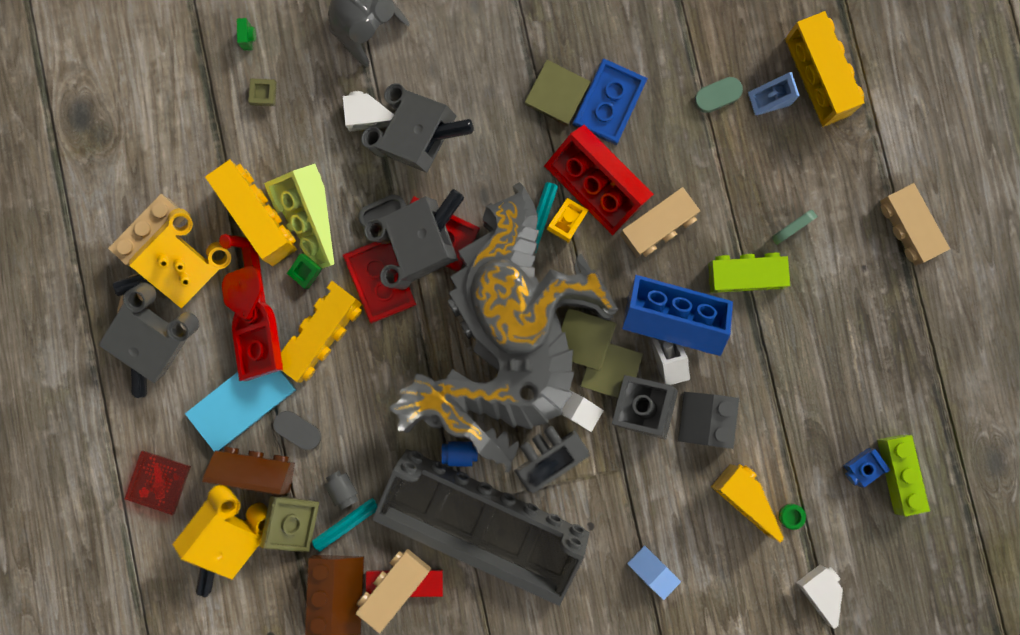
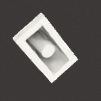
M355 91L349 93L348 96H343L345 125L349 132L366 130L369 127L387 128L394 114L369 94Z
M650 337L658 369L664 383L672 385L690 380L688 357L683 346Z
M818 565L797 581L796 584L825 623L835 629L839 624L843 589L838 583L840 581L839 576L831 567L827 569L822 565Z

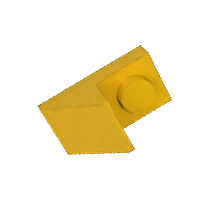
M567 198L547 227V231L569 244L577 228L585 218L588 209Z

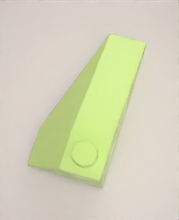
M316 164L291 171L264 183L273 207L277 213L282 212L288 221L287 228L290 232L294 231L300 239V248L304 254L321 268L334 265L325 187Z

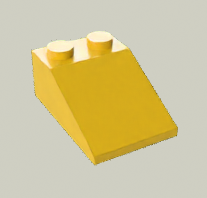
M730 464L713 483L711 488L766 536L781 543L784 539L762 486L755 479L756 473L747 466Z

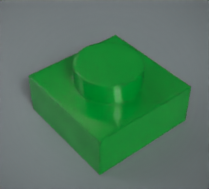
M237 18V43L243 51L253 50V42H256L255 27L251 26L247 18Z
M299 254L287 274L304 289H309L322 271V268L306 254Z

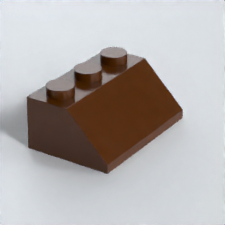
M224 446L223 451H214L202 482L279 495L290 493L295 463L288 462L289 457L274 455L273 459L264 458L263 452L249 450L248 455L239 454V448Z
M313 555L309 558L305 635L361 634L362 619L356 612L360 608L357 602L363 596L364 556Z

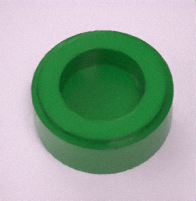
M786 504L779 511V521L784 527L797 530L804 525L806 514L799 505Z

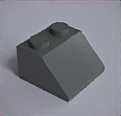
M624 375L612 424L640 434L666 440L678 394L677 389L672 385Z
M684 392L678 441L734 449L739 398Z

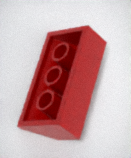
M585 125L570 133L544 165L612 235L629 221L654 195Z

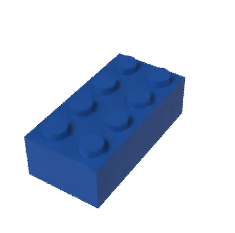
M635 275L627 299L622 329L721 356L731 335L733 301Z

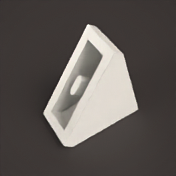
M572 392L573 394L562 408V416L592 432L604 410L586 398Z

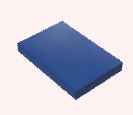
M603 58L572 126L580 128L585 125L595 136L617 146L648 78Z

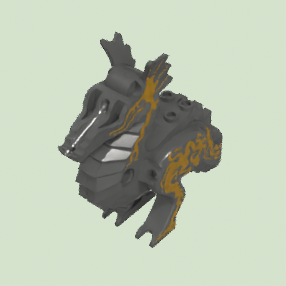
M520 182L512 186L515 195L496 204L490 203L485 206L483 226L490 233L459 250V256L465 268L450 277L455 289L449 292L450 299L447 300L455 317L459 315L462 317L463 321L460 324L467 338L473 337L476 344L473 352L499 371L497 377L489 383H475L452 369L446 379L434 382L426 376L416 374L413 384L401 389V400L390 406V410L399 417L398 429L400 431L410 432L422 419L435 429L444 426L447 432L455 437L470 438L482 457L487 460H494L496 464L503 463L506 466L505 472H510L512 469L511 462L517 453L519 443L515 442L509 447L508 436L505 431L497 439L494 428L483 432L467 415L469 410L479 415L485 413L497 421L501 418L513 428L520 426L532 430L534 426L548 424V420L562 415L563 406L573 394L569 391L574 372L571 371L573 350L568 349L566 334L561 330L555 310L561 306L580 307L591 310L599 318L609 321L613 318L612 315L616 314L615 311L618 310L595 270L591 271L582 254L576 258V263L574 264L575 275H566L551 269L543 280L538 283L535 277V268L533 267L536 259L534 254L537 250L536 242L539 230H536L538 216L530 195ZM529 388L533 391L534 398L524 400L520 396V391Z

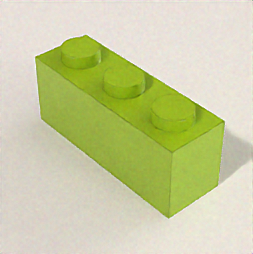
M778 252L766 253L763 258H755V254L740 255V259H730L729 255L716 256L715 260L708 263L710 293L785 289L790 286L788 256L780 257Z
M897 435L878 439L880 455L890 469L889 472L885 473L894 514L906 517L929 512L930 508L912 435Z

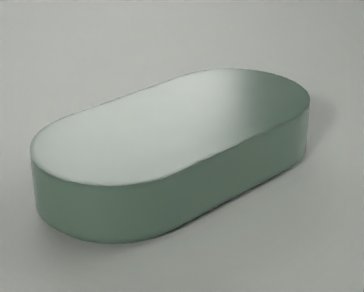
M727 77L703 87L695 96V105L701 112L710 113L734 103L742 95V84L734 77Z
M809 210L773 235L772 240L778 245L818 216L813 210Z

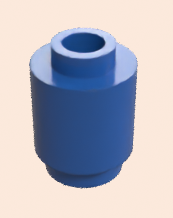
M449 441L448 444H442V464H448V467H472L473 462H478V451L473 446V441Z

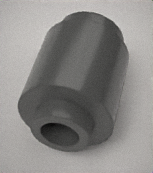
M337 471L326 478L328 483L324 484L334 505H338L340 510L358 501L356 496L358 493L347 473L341 474L340 471Z

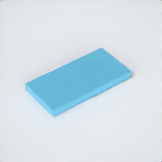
M282 370L249 381H239L237 372L187 411L185 415L213 451H221L224 446L231 443L295 392L296 388Z

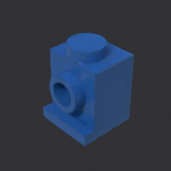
M870 448L865 449L843 465L847 470L845 475L854 486L857 485L859 487H866L882 474L890 471L877 450ZM866 465L870 468V472L867 474L863 470Z

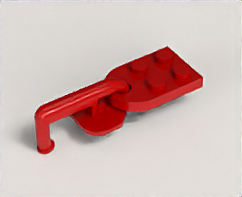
M222 234L219 238L222 248L229 249L231 246L242 248L244 268L228 273L223 278L222 294L224 304L235 313L232 320V335L239 381H249L283 370L276 319L273 310L265 301L258 253L247 237Z

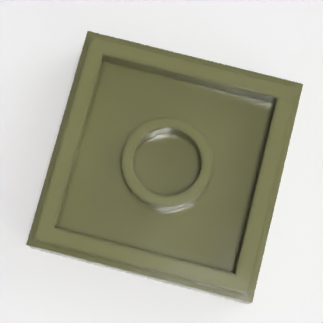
M546 60L525 101V105L568 126L591 81Z
M568 308L561 330L566 334L568 349L573 350L572 362L601 371L616 323Z
M610 343L601 371L586 367L580 387L618 399L624 375L637 376L643 354Z
M271 495L260 547L263 549L309 552L320 502Z

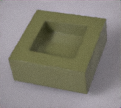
M250 78L249 104L275 106L277 82L274 79Z

